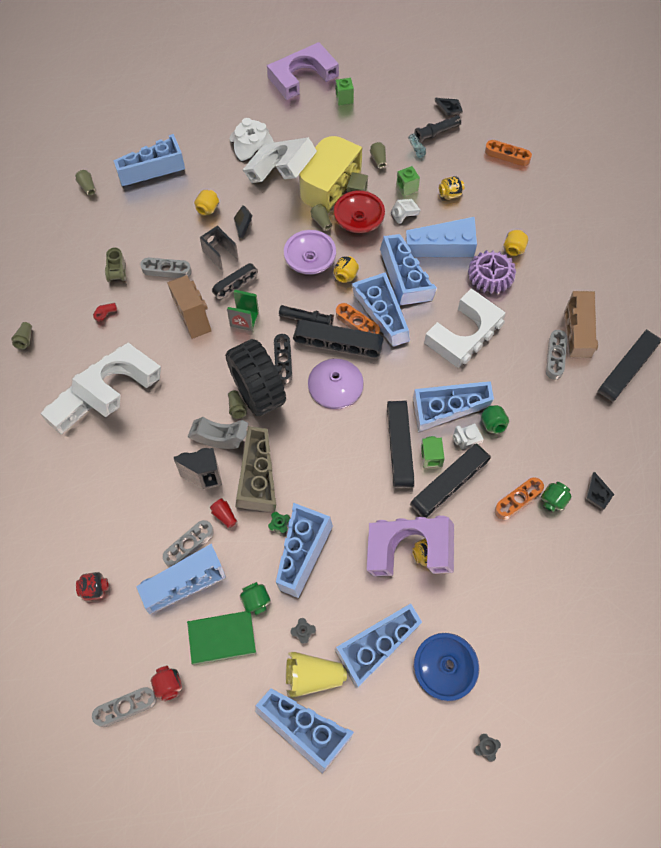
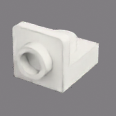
M403 199L396 201L390 213L397 223L400 224L406 216L418 215L421 210L412 199Z
M476 424L461 428L460 425L455 427L453 439L456 445L460 446L461 450L470 448L476 443H483L484 439Z

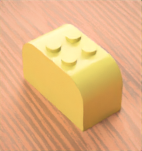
M337 136L322 139L315 147L317 152L299 174L300 197L302 201L311 207L321 204L326 208L328 214L335 206L337 200L347 190L352 172L360 173L362 168V147Z

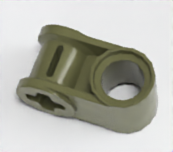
M113 247L106 252L105 276L107 282L118 279L126 281L125 260L119 248Z

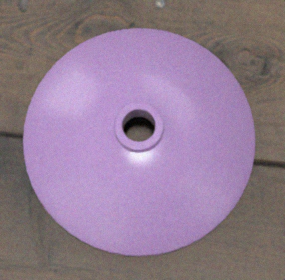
M304 230L292 235L287 240L284 246V258L289 267L299 273L317 274L325 271L333 264L336 258V246L333 240L325 233L316 230Z
M328 359L316 365L311 371L308 378L309 393L323 407L330 409L345 408L355 403L361 396L364 383L363 376L360 370L347 360Z

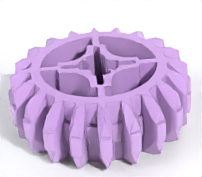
M486 250L484 254L479 252L478 256H474L469 264V281H472V286H477V290L483 289V293L489 291L490 294L493 291L497 294L500 291L505 292L515 280V263H512V258H507V254L501 255L500 251L495 253L492 250L489 253Z

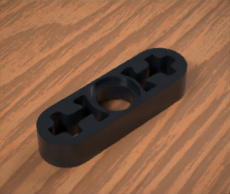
M252 263L246 264L216 283L212 288V293L218 299L225 298L234 290L253 280L258 274V269Z
M278 334L274 338L275 367L282 383L287 384L293 377L290 338L286 334ZM280 341H284V349H281ZM285 355L288 357V360L280 362L278 358ZM282 368L286 370V377H282Z

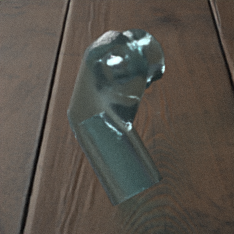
M413 133L409 135L408 139L416 152V156L422 158L426 154V148L419 142L416 134Z

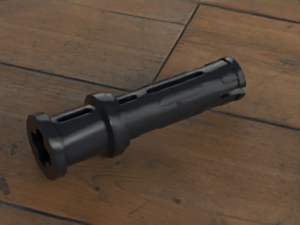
M456 115L436 124L429 123L423 128H415L416 140L420 143L426 138H434L437 133L461 125L462 121H457V119H460V116Z
M281 305L279 308V316L333 325V314L325 315L319 313V311L309 312Z

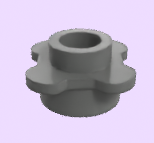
M300 618L298 624L291 628L290 632L302 644H306L311 635L315 634L316 627L308 624L305 618Z
M481 734L479 745L475 747V753L478 756L486 757L488 761L492 762L496 760L495 754L501 747V743L497 739L488 737L487 734Z

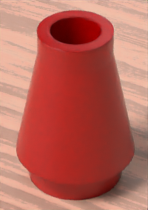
M223 498L210 506L211 514L226 525L228 529L238 522L228 502L224 501Z

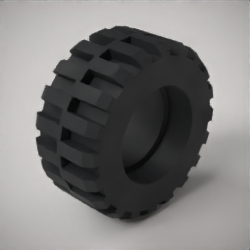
M250 339L227 351L225 356L231 376L243 400L253 414L262 416L284 405L286 401L284 385L271 357L258 340Z

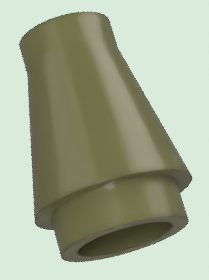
M376 142L371 145L370 153L377 167L384 168L387 165L386 149L381 142Z
M87 170L78 171L75 175L76 182L87 195L95 194L96 189L91 173Z
M321 204L314 206L310 211L311 217L324 231L330 229L332 224L326 208Z
M23 322L11 338L12 345L15 348L23 350L30 345L32 329L30 323Z
M230 391L228 393L229 414L235 419H241L246 416L248 408L238 391Z

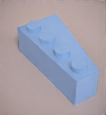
M174 134L169 135V139L165 141L162 139L156 141V145L149 148L147 146L142 147L138 153L131 152L113 160L122 186L185 169L183 156Z
M400 234L383 236L380 251L398 304L406 305L432 301L437 287L434 283L430 282L426 271L423 272L417 258L412 256L411 249Z
M386 272L352 283L354 296L371 319L379 325L380 331L394 347L409 342V329Z
M491 381L415 389L413 402L418 432L491 406L494 400Z
M293 503L292 516L289 520L288 534L284 542V551L280 560L276 584L280 591L299 598L333 525L330 516Z
M209 544L154 577L143 580L136 588L146 611L151 614L226 578L212 544Z
M412 604L405 606L335 648L356 688L422 623Z
M270 689L255 707V712L322 774L354 734L353 731L337 725L336 722L316 714L315 711L297 704L296 701L273 689Z

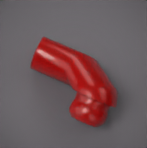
M116 303L98 306L93 313V318L98 322L104 320L108 313L117 311Z

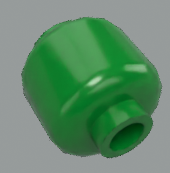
M488 406L482 412L481 420L488 432L500 434L507 429L509 417L501 406Z
M558 481L550 483L541 495V499L545 503L543 506L551 512L555 510L563 511L572 498L570 488Z
M255 582L242 588L243 592L240 594V599L246 612L254 611L255 615L267 610L266 605L270 603L271 599L263 584Z

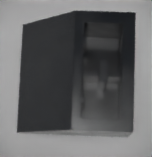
M202 448L192 453L184 452L174 457L180 476L202 489L222 485L219 466L213 448Z

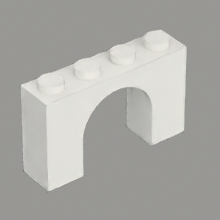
M309 137L263 144L245 166L243 172L251 183L262 182L276 166L284 179H293L300 174L317 150Z
M472 288L460 299L458 310L477 324L479 330L471 336H458L437 322L425 335L424 344L457 368L462 364H467L471 355L481 349L482 343L485 340L489 341L496 329L499 330L505 323L503 319L506 312Z
M127 343L117 348L110 355L103 357L96 364H92L82 373L75 375L72 378V392L104 417H107L120 408L121 395L103 381L105 377L112 374H125L135 379L145 388H148L160 379L161 366L130 343Z

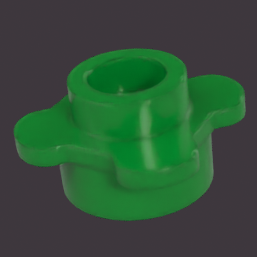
M273 512L268 528L271 531L286 533L288 522L291 519L290 516Z

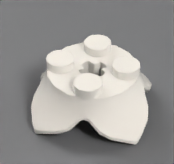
M244 118L229 137V140L232 143L234 142V151L240 161L251 158L263 144L274 143L268 128H266V124L251 120L250 118Z

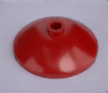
M367 191L348 192L342 195L334 206V217L337 223L345 230L354 233H365L376 229L383 222L385 216V207L381 199Z

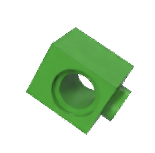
M351 78L335 80V95L338 105L354 103V87Z
M413 166L397 171L396 186L402 195L407 196L417 192L420 177Z
M429 436L422 439L421 454L423 468L443 467L445 457L442 437Z

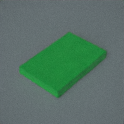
M243 611L187 621L192 665L257 654L251 612Z

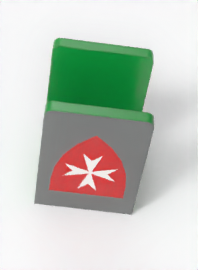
M234 290L236 308H227L230 326L253 331L259 314L257 295Z

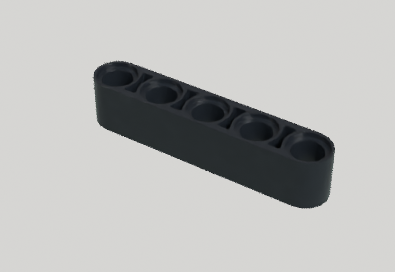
M299 320L297 322L293 335V340L299 344L372 358L380 356L384 340L379 334L306 320Z
M646 329L602 383L597 392L614 402L659 346L661 338Z
M407 400L387 401L394 489L414 488V469Z
M474 444L411 501L410 506L420 516L427 518L483 468L491 459V455L479 444Z

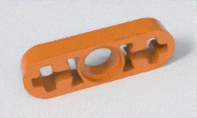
M489 140L486 143L485 153L488 156L521 166H526L530 163L532 154L527 149L497 140ZM505 151H510L512 154H511V155H507V154H505L504 152H505Z
M341 303L336 307L337 319L351 329L365 332L375 330V334L380 335L379 325L349 304ZM360 319L363 323L355 325L353 320Z
M536 477L530 478L501 499L495 507L496 516L499 519L507 520L540 496L544 489L542 480ZM531 485H532V486H535V485L538 486L537 490H536V489H533V490L528 494L527 491L530 489ZM521 494L525 501L523 503L516 502L514 495ZM511 503L512 506L509 507L507 512L500 511L502 507L505 508Z

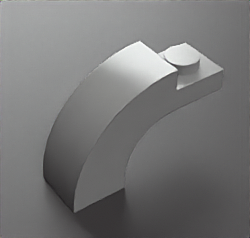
M201 417L193 421L188 438L216 448L234 449L238 448L240 442L246 437L248 423L240 420L232 424H220Z

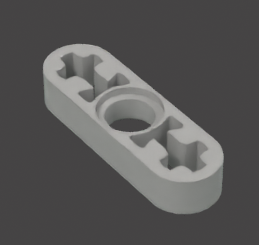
M145 258L140 263L142 272L149 276L180 278L185 275L189 277L192 272L189 262L184 260ZM165 265L171 267L167 271L162 270V267Z
M554 330L551 333L548 344L546 374L554 380L561 378L565 370L567 334L562 330ZM556 337H559V340H560L559 345H556V343H557V338H556ZM558 351L561 354V357H554L552 355V352ZM555 364H557L556 370L558 372H554L553 367Z
M206 520L199 521L167 548L163 553L165 564L171 567L189 557L204 545L214 533L211 523ZM200 528H207L208 533H201ZM194 533L196 534V536L199 537V541H197L196 537L193 535ZM187 539L194 541V545L190 549L183 547V543ZM178 547H180L181 551L184 553L183 555L181 554V552L178 551ZM169 555H176V561L170 560Z
M143 687L104 703L94 709L92 720L100 727H107L148 710L156 703L154 692L148 687ZM144 693L151 695L147 704L143 701L136 703L138 708H136L132 700L133 697L138 701L143 698ZM129 701L130 710L124 714L120 713V703ZM114 710L117 715L115 718L113 714L107 715L104 722L98 719L101 716V711L109 713Z

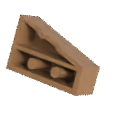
M185 275L167 282L171 296L179 313L184 318L183 321L188 328L191 339L211 332L206 314L208 307L205 300L202 299L200 291L197 290L194 281H190L188 276Z
M573 291L564 311L569 356L592 358L594 352L598 349V340H596L595 291Z

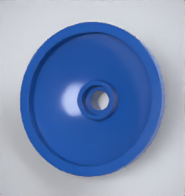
M438 633L428 637L419 646L414 659V669L418 682L428 694L440 700L454 701L463 698L472 691L479 677V660L476 652L464 638L456 634ZM448 660L453 662V668L448 666Z

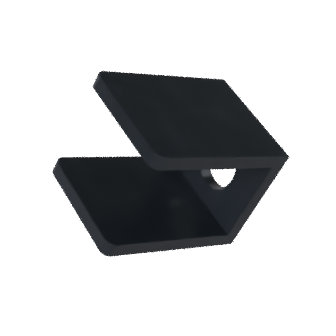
M218 225L199 237L202 251L220 269L223 268L221 256L213 248L218 243H221L235 258H238L236 243ZM214 236L213 240L208 243V239Z

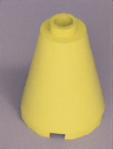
M298 652L288 653L291 657L287 658L286 684H290L291 690H287L288 697L294 698L339 687L347 679V670L343 668L342 663Z

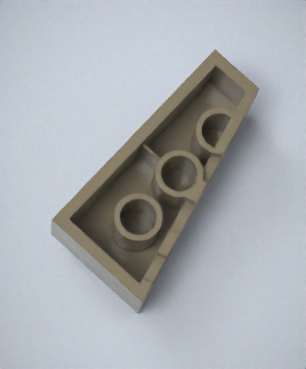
M248 426L235 507L273 513L276 510V498L268 429Z

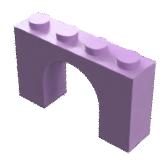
M320 42L267 65L269 80L286 100L300 94L299 81L292 74L297 69H313L325 82L339 76V64Z
M439 515L431 519L425 517H417L415 520L399 518L396 521L377 520L376 523H369L367 571L371 575L393 576L395 549L401 540L411 535H420L426 538L428 544L427 568L433 574L454 573V523L449 517Z

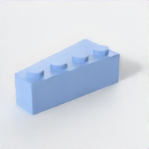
M475 217L406 230L405 242L411 249L413 257H474L477 247Z

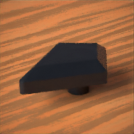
M435 98L436 104L447 116L463 112L459 99Z
M242 206L234 217L240 239H243L253 216L246 206Z
M593 472L586 500L604 510L614 496V493L596 472Z

